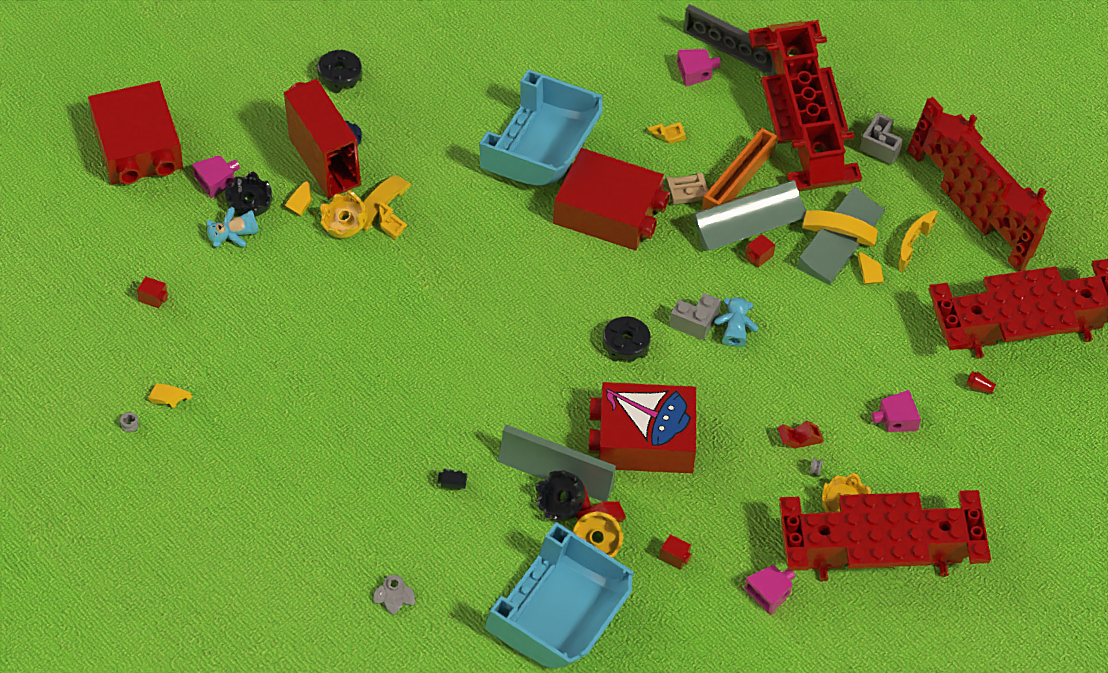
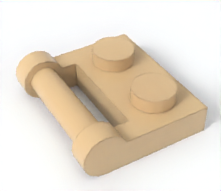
M698 172L696 175L672 178V176L666 177V186L669 189L673 205L703 201V197L708 192L702 172Z

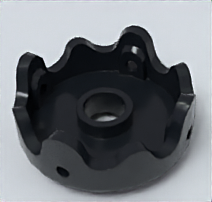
M342 49L332 50L319 59L317 76H319L322 85H327L334 93H339L343 87L349 86L353 88L358 80H362V64L358 56L350 51ZM337 66H342V67H344V68H343V69H339V68H336V67H337Z
M249 172L245 177H235L230 186H225L228 208L233 207L235 210L234 214L242 216L252 210L254 217L266 212L271 206L272 190L267 180H260L255 172ZM247 196H249V197H254V198L251 199V200H246V199H245V197H247Z
M622 316L611 320L606 325L602 344L612 361L616 362L619 358H625L629 362H633L641 356L643 358L647 356L651 335L648 327L641 320ZM627 334L630 335L632 338L624 339L622 336Z
M564 470L552 471L549 473L548 479L536 484V491L538 492L537 506L545 513L544 517L556 521H567L575 517L582 509L585 501V488L580 478L575 474ZM565 491L566 497L561 501V493Z

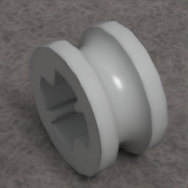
M132 412L125 413L120 418L121 428L125 432H133L139 426L138 417Z
M813 457L810 475L815 473L817 476H820L823 459L817 460L816 457Z

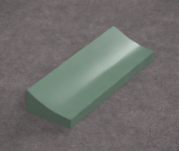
M790 180L693 213L702 249L710 251L803 219L806 210L800 198L795 180Z
M854 186L835 212L857 218L874 227L885 213V208L873 202ZM821 228L799 257L797 269L831 285L861 243H857V238Z
M505 425L497 462L544 480L548 479L549 473L552 471L564 470L573 473L585 485L589 497L600 501H608L614 489L615 465Z

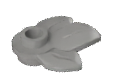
M390 575L385 579L384 585L376 589L374 602L377 604L385 603L387 610L392 615H395L403 603L413 606L415 595L410 587L404 585V581L400 576ZM395 581L398 583V586L392 587L390 583Z

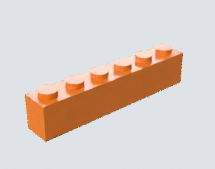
M761 128L705 194L702 210L734 200L775 151L777 135Z

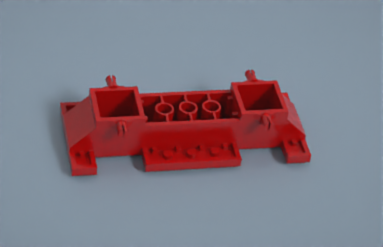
M818 20L767 25L765 28L749 30L748 35L752 49L766 47L767 52L771 51L777 75L761 78L775 135H777V143L792 142V147H797L803 171L787 173V181L795 180L798 191L861 182L862 176L858 162L845 164L844 140L854 139L853 131L848 132L849 129L832 68H820L817 44L827 43V36H822Z
M934 97L927 98L907 151L917 162L923 161L927 154L945 173L940 185L943 191L984 235L990 234L994 227L1013 247L1007 261L1017 272L1025 271L1030 258L1034 256L1045 232V226L1052 213L1043 199L1047 191L1044 188H1039L1036 194L1030 187L1023 189L981 144L983 137L975 128V123L978 119L976 115H970L969 120H966L961 114L954 116L944 113V108Z
M1108 259L1092 261L1091 266L1095 276L1062 281L1057 266L986 276L983 279L986 292L953 297L948 282L929 285L928 290L933 302V308L949 351L973 349L976 358L981 359L984 357L982 347L994 345L995 340L1004 339L1005 342L1074 332L1083 333L1085 341L1091 342L1093 337L1090 331L1103 328L1104 324L1108 322Z
M979 490L959 491L960 508L922 509L919 492L839 495L840 512L802 514L800 496L779 497L788 571L819 570L820 581H827L829 579L827 570L842 568L843 564L847 563L849 569L929 566L932 564L939 566L941 577L949 575L947 565L962 563L966 557H969L970 564L990 563L991 555Z

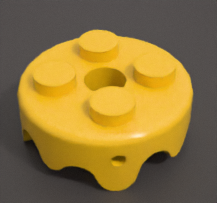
M347 191V194L344 195L336 194L333 196L330 204L322 203L320 206L321 224L331 236L336 238H348L357 234L364 227L368 218L367 207L352 191ZM349 214L346 220H342L344 215Z
M855 473L846 477L837 475L829 484L825 483L821 498L823 509L826 513L840 512L839 495L871 494V489L869 486L863 485L860 477Z
M589 513L579 519L573 529L574 534L612 558L619 552L622 546V528L618 521L607 513ZM596 531H600L604 535V539L600 543H596L592 539V535Z

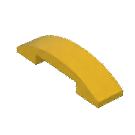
M398 175L391 176L382 182L364 201L368 211V218L362 230L367 231L377 221L380 201L388 205L396 195L400 197L411 186V183Z
M806 211L802 228L819 232L822 228L857 238V243L872 247L875 246L878 233L876 228L862 220L831 211Z
M934 210L923 215L907 231L899 256L900 272L903 273L911 261L913 253L912 244L920 232L928 235L936 222L938 211Z

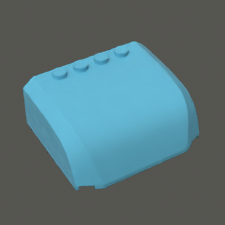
M527 70L520 81L521 106L501 136L487 131L479 143L480 168L531 185L554 184L563 177L602 115V95Z
M556 522L545 536L539 556L507 599L500 596L492 607L484 629L520 653L544 666L561 668L573 664L590 652L631 594L633 571Z

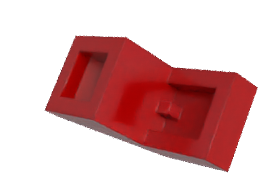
M807 420L795 429L785 424L777 428L783 444L794 449L824 442L818 425Z
M602 501L576 515L577 521L592 512L607 513L618 522H623L626 518L619 501Z

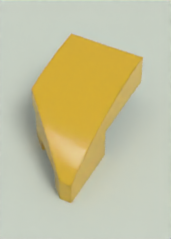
M681 122L666 127L661 123L648 128L650 134L669 144L686 140Z
M305 181L285 204L287 209L300 216L303 215L310 203L313 202L309 182Z
M380 201L378 205L380 227L385 233L396 240L406 229L407 224L392 214V208Z
M859 252L858 261L859 267L862 269L864 285L883 283L881 264L864 253Z
M156 383L148 399L151 403L170 404L174 408L179 401L183 399L189 400L192 395L183 389Z

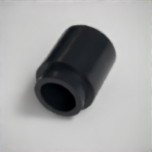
M443 468V472H439L438 484H441V488L453 490L466 488L467 473H463L462 470Z

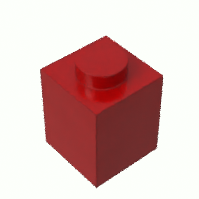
M761 234L746 246L745 258L759 268L774 256L775 244Z
M145 276L137 289L138 302L159 309L162 303L167 301L169 295L166 283Z
M670 534L660 548L659 559L681 570L683 565L688 564L691 560V544Z

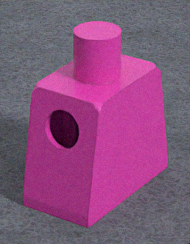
M706 49L678 50L677 64L685 86L710 80L713 69L721 67L720 58H710Z
M219 155L192 164L193 176L211 199L223 192L226 185L230 186L232 184L234 172L240 169L235 159L226 163L222 156Z
M910 390L882 399L879 411L871 413L873 423L884 422L888 432L919 430L921 418Z
M771 565L747 577L744 589L771 615L791 594L793 586L791 580L795 578V573L788 571V569L781 572L776 566Z

